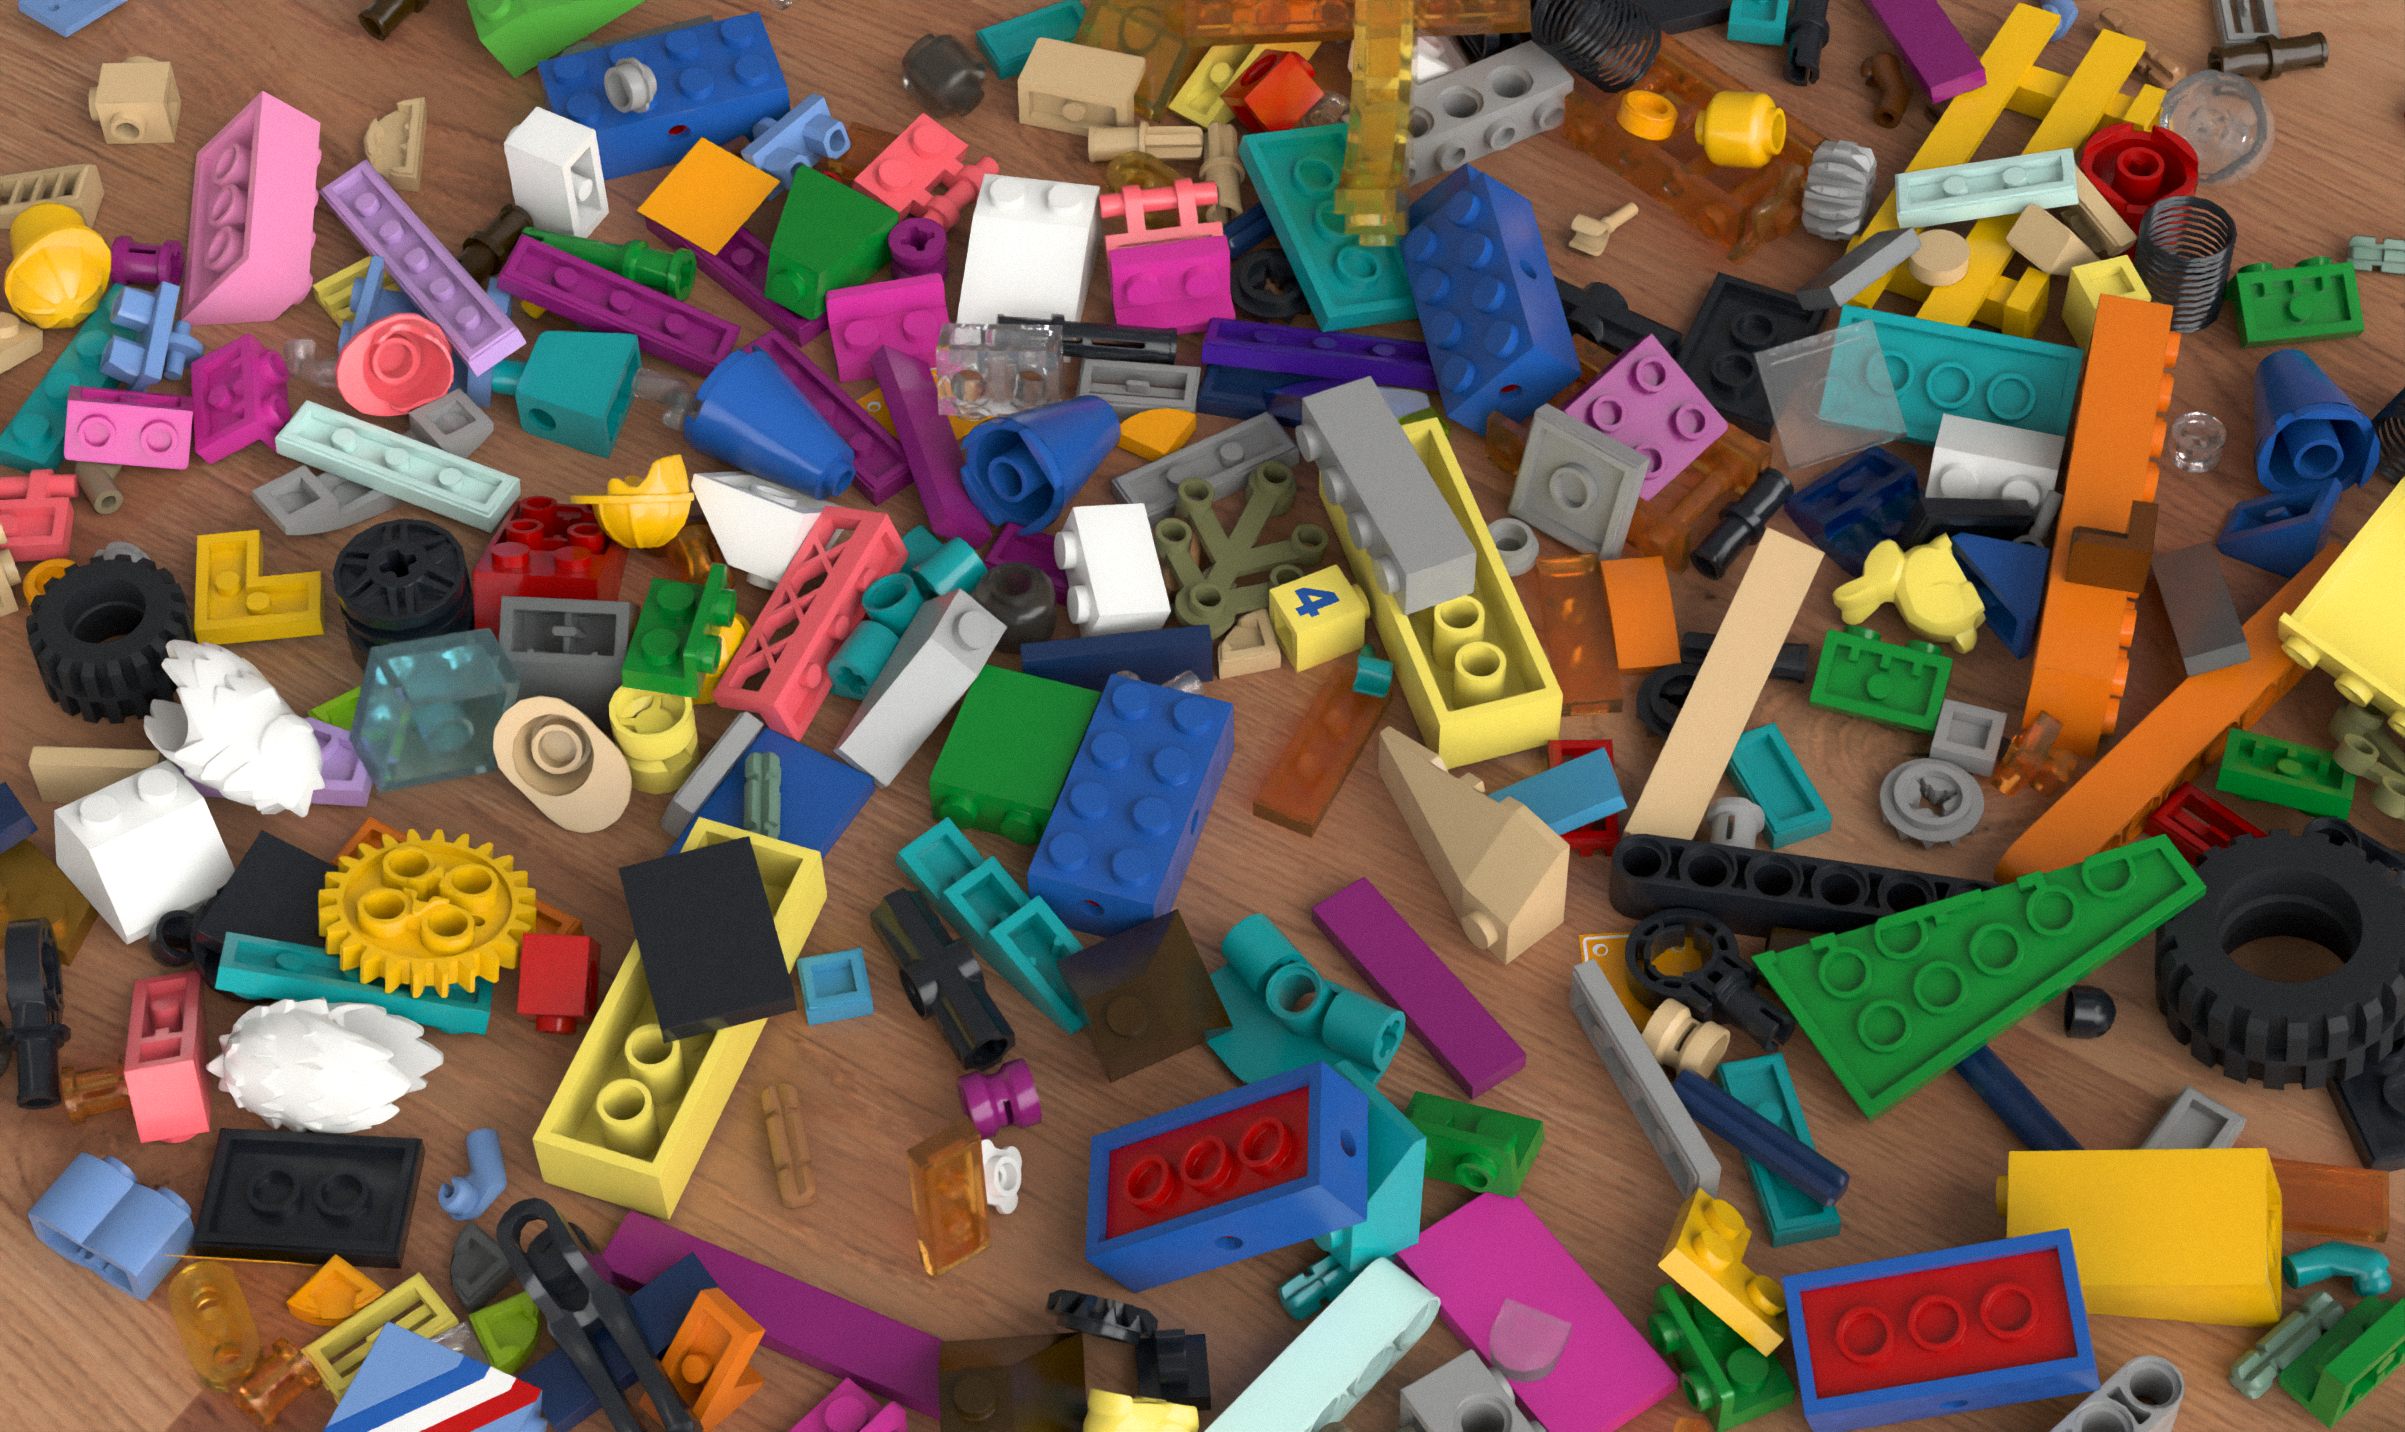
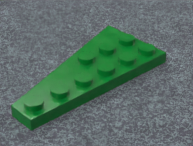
M2162 834L2085 857L2084 862L2042 874L2041 871L2020 876L2016 878V882L1981 892V889H1977L1882 917L1875 924L1838 935L1832 932L1810 939V943L1777 953L1774 950L1751 956V959L1759 973L1789 1014L1795 1018L1799 1028L1863 1116L1871 1124L2206 895L2207 886L2167 835Z

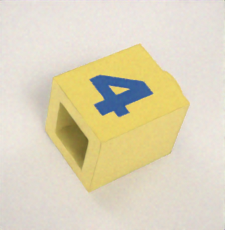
M1337 564L1269 590V618L1275 638L1297 673L1361 649L1364 645L1365 620L1370 618L1369 603L1362 588L1358 584L1350 585Z

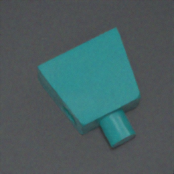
M545 331L538 336L527 362L504 358L494 366L491 383L492 391L498 394L515 396L521 428L528 434L599 457L610 458L644 376L638 337L628 333Z

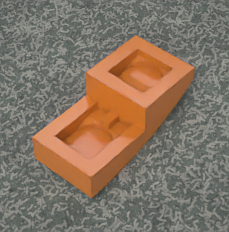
M1662 556L1600 561L1599 569L1606 624L1610 623L1616 676L1650 674L1664 666L1681 663L1672 598Z

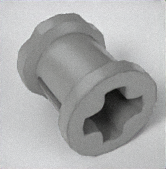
M1733 796L1720 798L1715 803L1709 805L1706 823L1711 829L1710 843L1755 849L1756 834L1764 829L1765 813L1762 807L1746 798ZM1730 816L1735 817L1734 825H1732L1731 821L1729 820Z

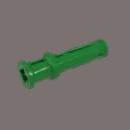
M529 226L522 230L524 235L653 290L667 292L670 297L679 301H684L688 298L695 282L697 262L695 253L691 249L679 248L676 252L650 248L646 241L638 239L628 241L625 245L548 232Z

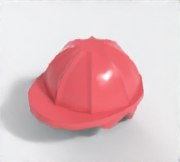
M417 313L391 314L374 321L359 331L342 348L335 367L336 385L343 399L363 414L382 417L409 414V412L447 394L454 380L452 346L437 324Z

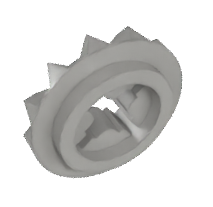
M1932 758L1911 760L1893 769L1882 783L1878 801L1882 808L1883 824L1893 825L1898 830L1901 842L1911 837L1922 841L1926 850L1936 842H1945L1954 848L1964 835H1974L1984 810V797L1977 781L1963 768L1948 761ZM1921 794L1924 798H1928L1929 802L1933 805L1943 803L1940 817L1934 815L1929 808L1919 809Z

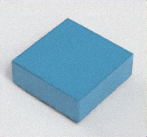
M862 947L796 959L808 1026L874 1014Z

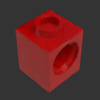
M1265 49L1220 95V98L1250 134L1290 130L1324 96V93L1313 80L1316 75L1313 67L1299 53L1295 51Z
M523 933L517 1014L530 1022H536L535 1031L545 1034L573 1035L576 1034V1024H592L597 1011L602 945L590 936Z

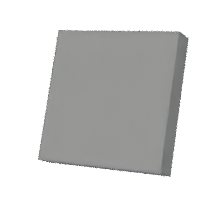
M1546 403L1535 410L1507 513L1598 563L1603 560L1620 559L1650 458Z

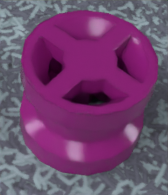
M923 217L909 218L895 225L888 236L889 253L892 256L890 262L893 280L939 273L942 275L944 282L949 274L948 256L945 253L947 249L946 232L943 227L934 220Z

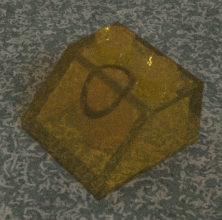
M1091 0L1073 43L1145 58L1146 70L1134 95V111L1160 123L1170 110L1168 108L1170 103L1213 45L1220 6L1207 0Z

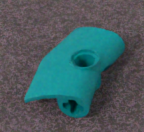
M923 525L916 526L901 538L910 555L899 573L883 576L865 590L862 596V605L870 620L861 621L857 624L829 661L827 672L833 683L829 693L864 700L922 603L959 588L970 596L990 580L986 566L967 542L955 536L943 545Z
M1262 913L1253 914L1236 924L1226 935L1221 946L1222 956L1228 963L1210 975L1212 983L1233 1025V1030L1206 1041L1228 1068L1247 1085L1320 1060L1332 1068L1335 1063L1347 1059L1376 1087L1403 1039L1406 1023L1404 1012L1324 979L1267 915ZM1315 992L1314 999L1309 1007L1299 1012H1293L1295 1004L1302 996Z

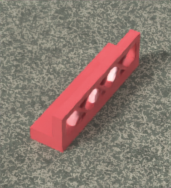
M828 505L824 507L713 691L712 696L719 707L760 713L769 729L800 742L833 686L827 672L829 661L857 624L861 621L870 620L862 605V596L865 590L879 578L892 573H899L910 555L887 513ZM837 528L855 530L849 540L828 551L826 550V546ZM827 572L828 576L821 587L800 598L797 594L805 582ZM797 619L800 623L792 635L770 646L769 641L777 629ZM770 667L771 671L759 691L741 689L747 678Z

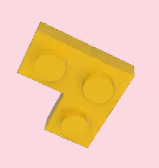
M260 530L197 535L194 632L198 644L208 642L220 645L324 635L325 585L321 571L263 576L264 544Z
M1699 1187L1681 1205L1658 1266L1767 1357L1785 1339L1790 1324L1785 1293L1775 1281L1764 1275H1756L1741 1262L1752 1231L1745 1226V1222L1739 1212L1724 1200H1714Z

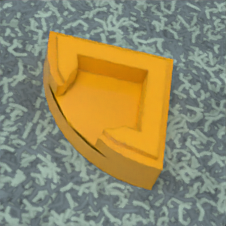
M1170 408L1153 409L1138 413L1120 424L1121 434L1116 446L1153 462L1182 448L1197 429V416L1188 411Z
M335 1254L286 1302L290 1314L297 1319L313 1325L336 1327L385 1295L386 1291Z

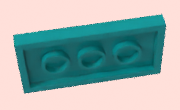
M1348 123L1243 135L1237 151L1321 332L1418 319L1417 308L1398 243L1403 237Z
M1843 304L1818 425L1935 448L1943 414H1949L2063 436L2066 440L2084 349Z

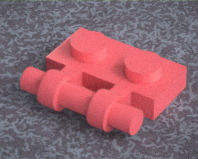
M922 113L854 179L852 189L899 212L898 223L911 213L916 218L923 217L934 220L947 233L959 221V212L969 202H977L984 174L997 175L999 173V166L989 156H983L975 165L964 166L961 162L965 159L969 145L928 115ZM940 183L949 188L943 196H933L930 194Z
M1191 178L1173 180V186L1140 190L1139 184L1121 186V192L1098 195L1101 218L1124 216L1126 233L1103 236L1109 286V250L1223 236L1222 221L1198 224L1196 207L1218 204L1215 181L1193 183ZM1176 209L1178 227L1146 231L1144 213Z
M32 469L30 476L0 477V523L8 542L0 545V550L9 548L14 562L47 561L50 559L68 560L74 519V510L70 498H78L79 496L77 474H54L52 469Z

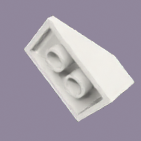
M984 174L971 226L954 334L956 350L1048 360V355L1005 351L1001 353L995 352L997 315L1050 319L1053 313L1064 314L1066 321L1081 322L1102 238V222L1098 203L1100 186ZM1033 334L1029 336L1034 338H1054L1061 340L1076 341V338L1072 337H1052L1046 335ZM1062 356L1061 362L1070 363L1072 357Z

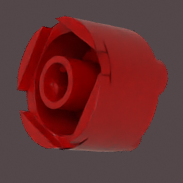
M2118 123L2101 129L2087 141L2079 169L2138 237L2142 217L2145 211L2155 202L2172 196H2195L2198 185L2197 169L2199 162L2193 147L2180 135L2167 128L2153 125L2151 133L2132 130L2134 123ZM2173 207L2161 211L2158 214L2167 212L2169 210H2192V207ZM2172 214V215H2169V216L2160 218V219H2158L2157 221L2162 220V219H2165V218H2168V217H2184V216H2189V217H2190L2191 214ZM2170 221V222H2167V223H2165V224L2156 226L2155 228H2158V227H2161V226H2164V225H2167V224L2189 223V221ZM2169 228L2157 232L2154 235L2160 234L2165 231L2187 230V228ZM2167 235L2165 237L2156 239L2153 242L2164 238L2183 237V235ZM2138 239L2131 248L2112 258L2128 255L2131 262L2134 263ZM2166 242L2157 245V247L2162 245H2174L2177 242Z

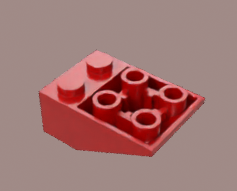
M548 496L527 497L514 503L472 571L475 641L499 642L501 596L599 601L618 600L629 548L621 546L608 537L599 526L592 504H558L556 499Z

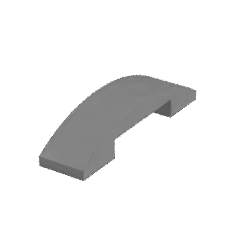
M458 388L437 400L409 412L410 430L401 435L466 459L494 431V423ZM306 465L252 490L253 500L286 535H309L341 529L373 518L405 502L329 472L316 477Z

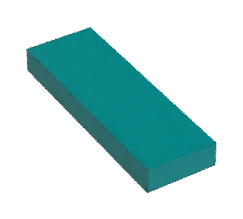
M1782 1052L1716 1065L1715 1080L1717 1086L1816 1151ZM1739 1150L1772 1248L1839 1235L1841 1220L1835 1205L1833 1207H1824Z

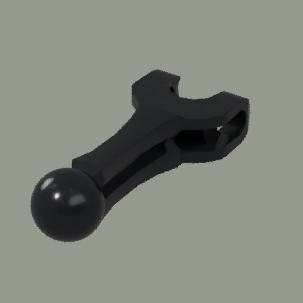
M530 1198L513 1204L503 1214L497 1225L496 1236L499 1246L524 1289L546 1316L548 1331L553 1341L573 1363L590 1387L615 1431L648 1432L618 1384L594 1337L604 1328L607 1329L630 1362L653 1401L666 1431L703 1432L704 1428L700 1420L680 1396L655 1355L637 1318L629 1294L621 1290L614 1273L593 1239L576 1224L567 1222L565 1217L547 1201L539 1198ZM538 1219L546 1221L548 1228L533 1239L529 1244L527 1253H525L520 1245L521 1230L527 1222Z

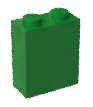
M985 664L978 677L971 684L929 778L933 818L944 820L949 817L959 829L973 828L1004 836L1018 844L1039 845L1101 699L1102 692Z

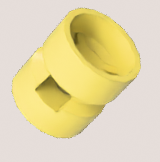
M623 684L614 692L609 703L611 728L615 744L628 762L633 781L632 787L638 791L650 794L671 793L680 789L701 763L692 698L623 687Z

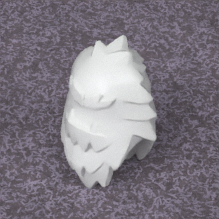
M173 639L169 641L165 646L169 658H165L161 666L179 687L176 690L182 705L165 700H152L150 706L151 716L146 715L144 717L143 726L152 744L169 761L183 768L185 776L200 784L219 790L222 796L227 799L256 807L257 811H260L261 814L275 815L288 809L300 817L307 816L313 790L325 787L321 776L323 768L322 752L314 735V729L309 722L295 714L276 691V688L245 658H240L233 652L208 642H202L199 645L183 640Z
M323 996L296 1002L295 999H283L270 1006L258 1005L248 1010L233 1025L231 1034L220 1035L219 1042L222 1052L206 1064V1069L220 1077L219 1090L230 1092L239 1108L245 1107L248 1112L261 1116L275 1130L283 1124L292 1132H305L309 1129L315 1133L340 1134L372 1128L371 1125L381 1124L394 1117L400 1109L391 1103L409 1092L426 1088L428 1081L421 1076L442 1065L444 1055L435 1046L419 1038L423 1036L424 1028L413 1020L399 1015L386 1014V1008L374 1004L327 1003Z

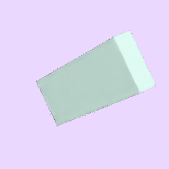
M2073 148L1895 174L1899 228H1919L2021 213L2029 204H2035L2043 209L2079 204Z

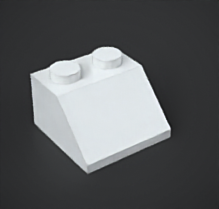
M168 759L54 810L56 865L127 945L149 935L153 925L167 912L182 910L191 914L195 913L203 902L205 905L210 898L217 895V890L226 885L235 872V868L204 797Z

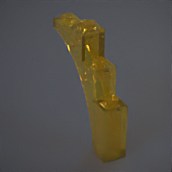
M1355 0L1350 116L1343 170L1339 184L1335 188V214H1345V235H1360V246H1395V235L1409 233V161L1414 160V89H1418V0Z

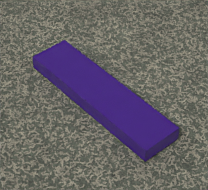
M1212 317L1209 319L1202 345L1201 363L1349 381H1356L1371 376L1375 384L1439 391L1426 342L1334 331L1321 332V330Z

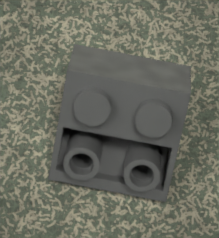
M501 596L498 665L504 712L522 699L539 695L555 697L564 700L587 714L601 731L612 732L609 703L614 692L622 685L621 669L640 617L641 606L631 602Z

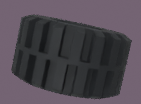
M117 554L114 560H104L103 555L89 558L90 564L79 567L75 563L64 569L65 576L60 579L52 577L43 585L46 594L35 595L30 605L33 614L26 618V629L29 635L27 638L47 693L54 703L60 702L64 712L71 716L81 712L84 721L98 723L102 717L109 718L110 724L124 723L125 717L137 715L139 720L146 715H151L150 706L153 699L169 702L175 701L173 693L179 687L168 676L161 664L165 658H169L165 647L169 641L174 639L198 644L192 618L180 583H175L173 574L165 567L157 570L155 562L144 557L137 562H132L131 556L125 554ZM126 635L115 641L101 643L111 637Z

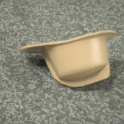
M542 695L522 699L504 712L495 727L493 751L498 767L509 781L550 820L565 830L585 834L604 830L621 818L631 797L633 781L629 765L618 747L592 722L587 714L560 698Z

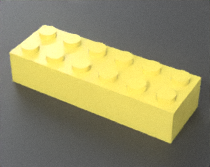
M1438 417L1401 425L1477 551L1473 593L1409 615H1404L1392 593L1385 595L1379 588L1373 571V560L1366 548L1359 550L1354 545L1347 527V516L1340 504L1332 505L1329 502L1323 489L1321 472L1319 470L1320 497L1356 582L1362 588L1368 600L1371 617L1390 661L1394 662V671L1427 748L1442 758L1447 769H1452L1548 745V740H1559L1563 700L1562 691Z
M698 817L680 853L747 836L750 837L788 973L790 974L827 899L821 852ZM635 939L532 1138L543 1181L670 1220L768 1017L664 1044L637 939Z

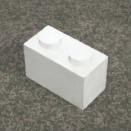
M536 107L520 125L515 126L510 131L504 142V152L507 158L515 205L523 208L531 216L536 229L587 238L609 213L596 132L587 126Z
M1943 414L1934 448L1925 498L2026 500L2034 515L2031 521L2035 522L2049 490L2054 491L2065 437Z
M1144 503L1073 507L1062 531L1057 532L1055 536L1054 555L1058 568L1065 569L1069 583L1067 594L1068 615L1073 624L1078 623L1081 637L1162 629L1171 609Z

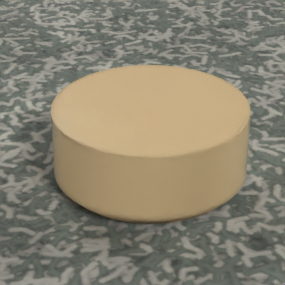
M1942 229L1929 230L1918 235L1922 245L1918 251L1909 256L1908 263L1910 273L1914 278L1930 286H1948L1964 278L1968 272L1970 248L1962 236Z

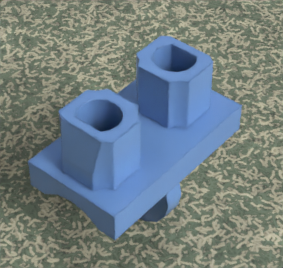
M812 93L779 121L769 117H764L758 121L752 130L755 140L743 149L741 154L744 161L781 181L765 199L772 201L785 189L790 190L796 169L804 164L812 168L823 157L837 160L850 149L851 143L843 123L831 117L825 98Z
M162 281L153 293L127 286L120 290L113 301L110 320L111 323L138 331L136 342L113 335L106 343L102 353L100 372L127 383L126 390L146 392L147 386L158 384L161 381L164 364V377L177 381L182 378L183 368H191L190 363L204 356L205 348L203 344L190 336L192 327L190 323L180 320L175 321L171 332L180 286Z

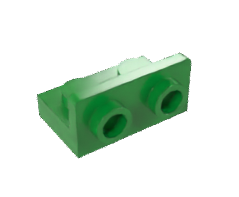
M2313 257L2296 263L2295 268L2274 270L2272 263H2255L2238 269L2237 274L2226 284L2223 301L2234 302L2241 349L2358 337L2365 330L2353 262L2332 264L2330 257Z
M713 563L706 585L653 577L621 669L623 687L699 698L706 674L715 675L719 667L722 652V638L719 636L721 628H731L735 617L737 592L736 590L728 589L726 565Z
M1846 625L1843 628V632L1828 629L1809 699V706L1934 736L1947 685L1952 675L1953 658L1942 656V648L1923 641L1907 640L1905 647L1880 641L1881 635L1878 632L1860 626Z
M2230 727L2215 789L2230 792L2245 801H2266L2295 808L2310 817L2335 816L2347 821L2357 775L2340 767L2333 758L2334 752Z
M1415 1091L1403 1114L1427 1137L1424 1165L1425 1177L1465 1186L1476 1192H1489L1515 1199L1545 1140L1543 1122L1540 1120Z
M1670 1282L1656 1287L1652 1315L1648 1316V1328L1653 1342L1662 1355H1672L1682 1372L1680 1380L1688 1403L1696 1413L1705 1412L1716 1432L1726 1431L1793 1403L1795 1387L1773 1351L1765 1357L1691 1293L1687 1292L1678 1296Z
M2372 1295L2364 1298L2281 1371L2278 1378L2279 1386L2326 1427L2331 1429L2405 1363V1297L2398 1303L2392 1298H2387L2381 1302Z

